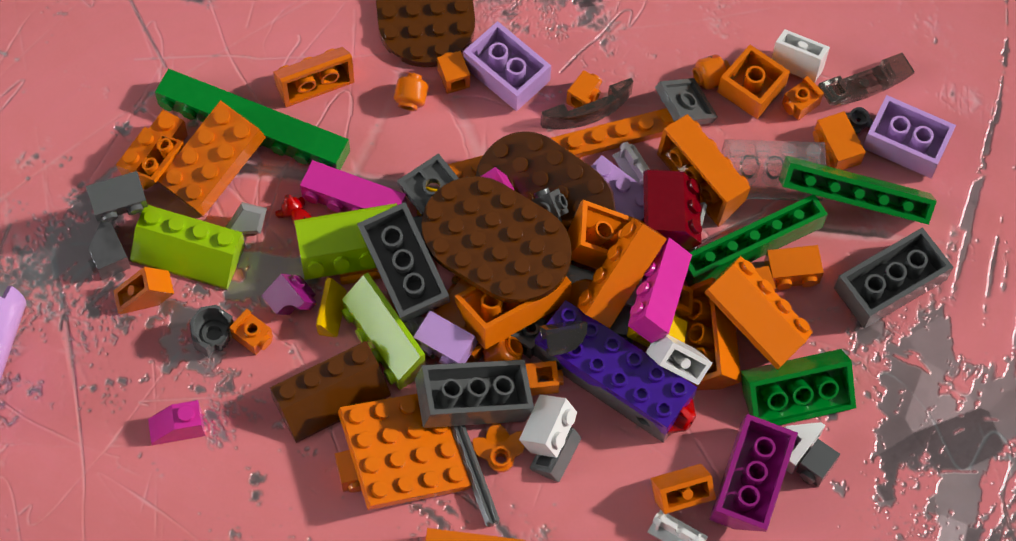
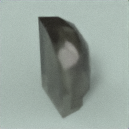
M566 321L540 326L542 339L547 340L548 348L546 351L549 356L565 354L575 350L583 342L587 334V322Z

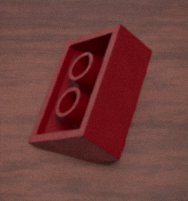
M643 171L644 224L660 233L666 239L670 237L687 251L701 245L700 185L697 180L691 178L683 171Z

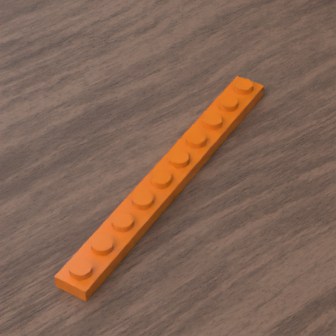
M664 108L555 136L551 139L581 158L620 148V145L624 142L635 144L662 137L664 128L674 121L668 109ZM483 155L448 165L458 178L476 176V171Z

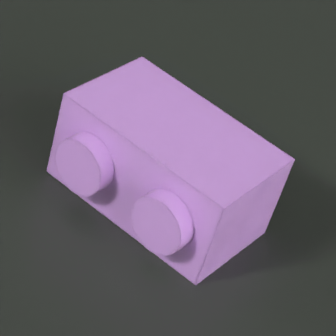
M429 311L414 335V339L425 355H436L440 358L439 361L442 364L466 363L478 344L473 334L432 311Z

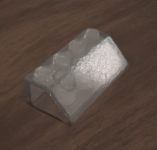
M724 139L721 151L724 157H728L731 160L736 171L748 180L751 189L747 199L802 200L812 195L782 187L778 178L786 155L826 166L825 142ZM816 196L819 201L823 200V197Z

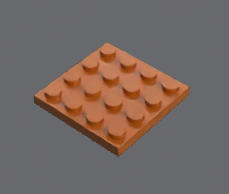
M417 393L339 408L338 414L368 510L469 490L472 486L451 427L423 428Z

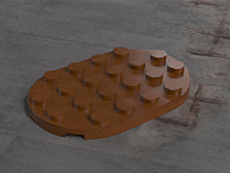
M376 0L378 30L381 41L389 53L392 52L406 64L416 67H437V57L447 52H462L472 42L475 33L473 0Z
M515 132L497 140L484 153L476 171V176L481 177L496 167L507 175L514 190L529 200L534 199V193L548 188L551 192L559 188L560 193L565 196L568 204L567 209L569 212L561 216V223L567 232L582 200L617 212L615 210L612 188L601 173L553 139L536 132Z
M479 176L453 180L437 190L424 209L422 234L428 252L433 259L448 271L497 300L514 304H521L523 301L534 299L540 300L554 292L564 281L569 271L572 254L571 241L564 225L551 212L499 181Z

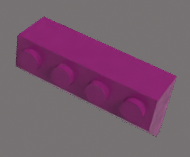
M747 414L740 424L709 520L736 530L766 532L798 432Z

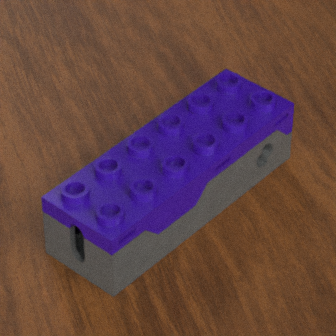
M566 300L535 338V357L543 362L556 361L557 370L562 369L563 375L663 443L669 434L687 431L694 422L696 413L693 400L697 390L695 385L658 365L647 353L600 322L585 315Z

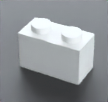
M784 29L775 43L771 59L789 70L790 73L802 79L808 76L815 83L824 69L830 47Z
M666 335L651 343L646 351L658 365L697 385L700 384L712 365V362L699 350L670 335Z
M540 394L520 436V442L531 454L557 458L565 444L567 434L575 422L577 411L566 398Z

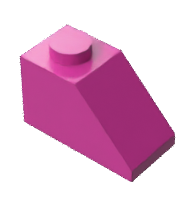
M198 400L172 404L148 419L152 445L205 436L202 410Z

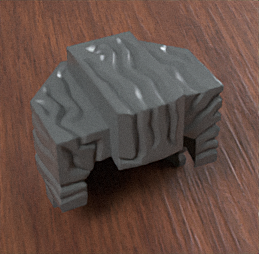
M218 305L201 307L189 323L194 348L208 358L215 350L221 352L230 341L228 332L230 330L229 327L234 323L232 316Z

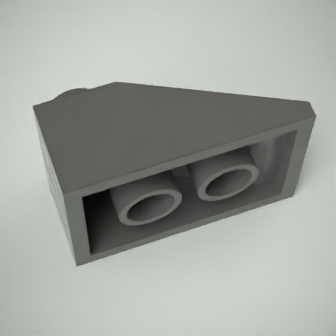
M137 171L86 186L97 222L101 220L103 222H111L116 220L118 215L125 213L134 215L142 212L144 207H148Z

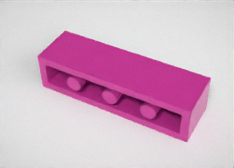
M313 160L300 184L301 195L306 201L313 204L320 203L326 205L335 212H347L394 203L399 205L406 202L407 204L405 193Z
M670 237L667 238L644 274L642 282L636 291L637 298L635 304L630 310L631 317L628 326L650 343L669 334L692 254Z

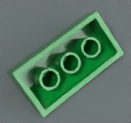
M842 349L787 360L778 370L772 364L740 371L743 395L749 414L776 425L788 424L856 408L852 360Z

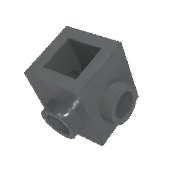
M548 188L534 193L535 198L531 200L555 215L560 222L562 221L561 216L569 212L567 200L560 193L559 188L551 192Z

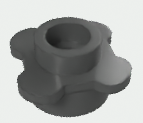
M862 107L854 108L850 113H846L856 134L866 127L870 128L873 124L868 111Z

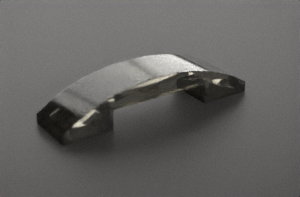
M899 53L883 59L879 66L844 79L841 76L834 77L819 83L818 87L824 92L823 95L830 105H843L860 101L885 91L907 79L915 71L904 54Z
M632 78L610 85L607 97L570 111L567 110L564 103L541 112L540 124L545 129L560 130L582 127L597 122L616 111L628 100L632 94L634 81Z

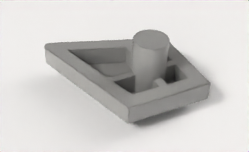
M242 202L226 225V228L242 232L243 235L261 234L267 208Z

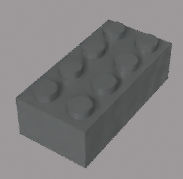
M406 202L357 223L403 323L450 303L448 292Z
M922 227L839 275L834 289L865 329L946 281L954 267Z
M525 360L422 365L415 378L423 428L523 422L528 419L534 409Z

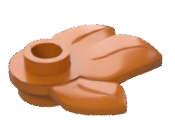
M493 423L487 431L486 438H473L474 452L478 457L487 460L492 470L506 472L513 466L514 458L522 454L525 446L519 440L523 430L509 435L500 423ZM504 457L506 461L504 463H498L496 461V458Z

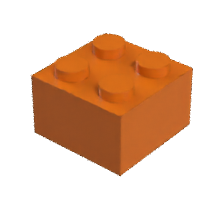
M750 44L721 76L718 93L758 119L786 87L790 71Z

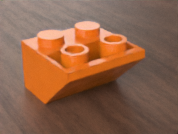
M144 127L116 163V167L122 175L137 171L142 188L147 190L158 181L185 144L183 141Z

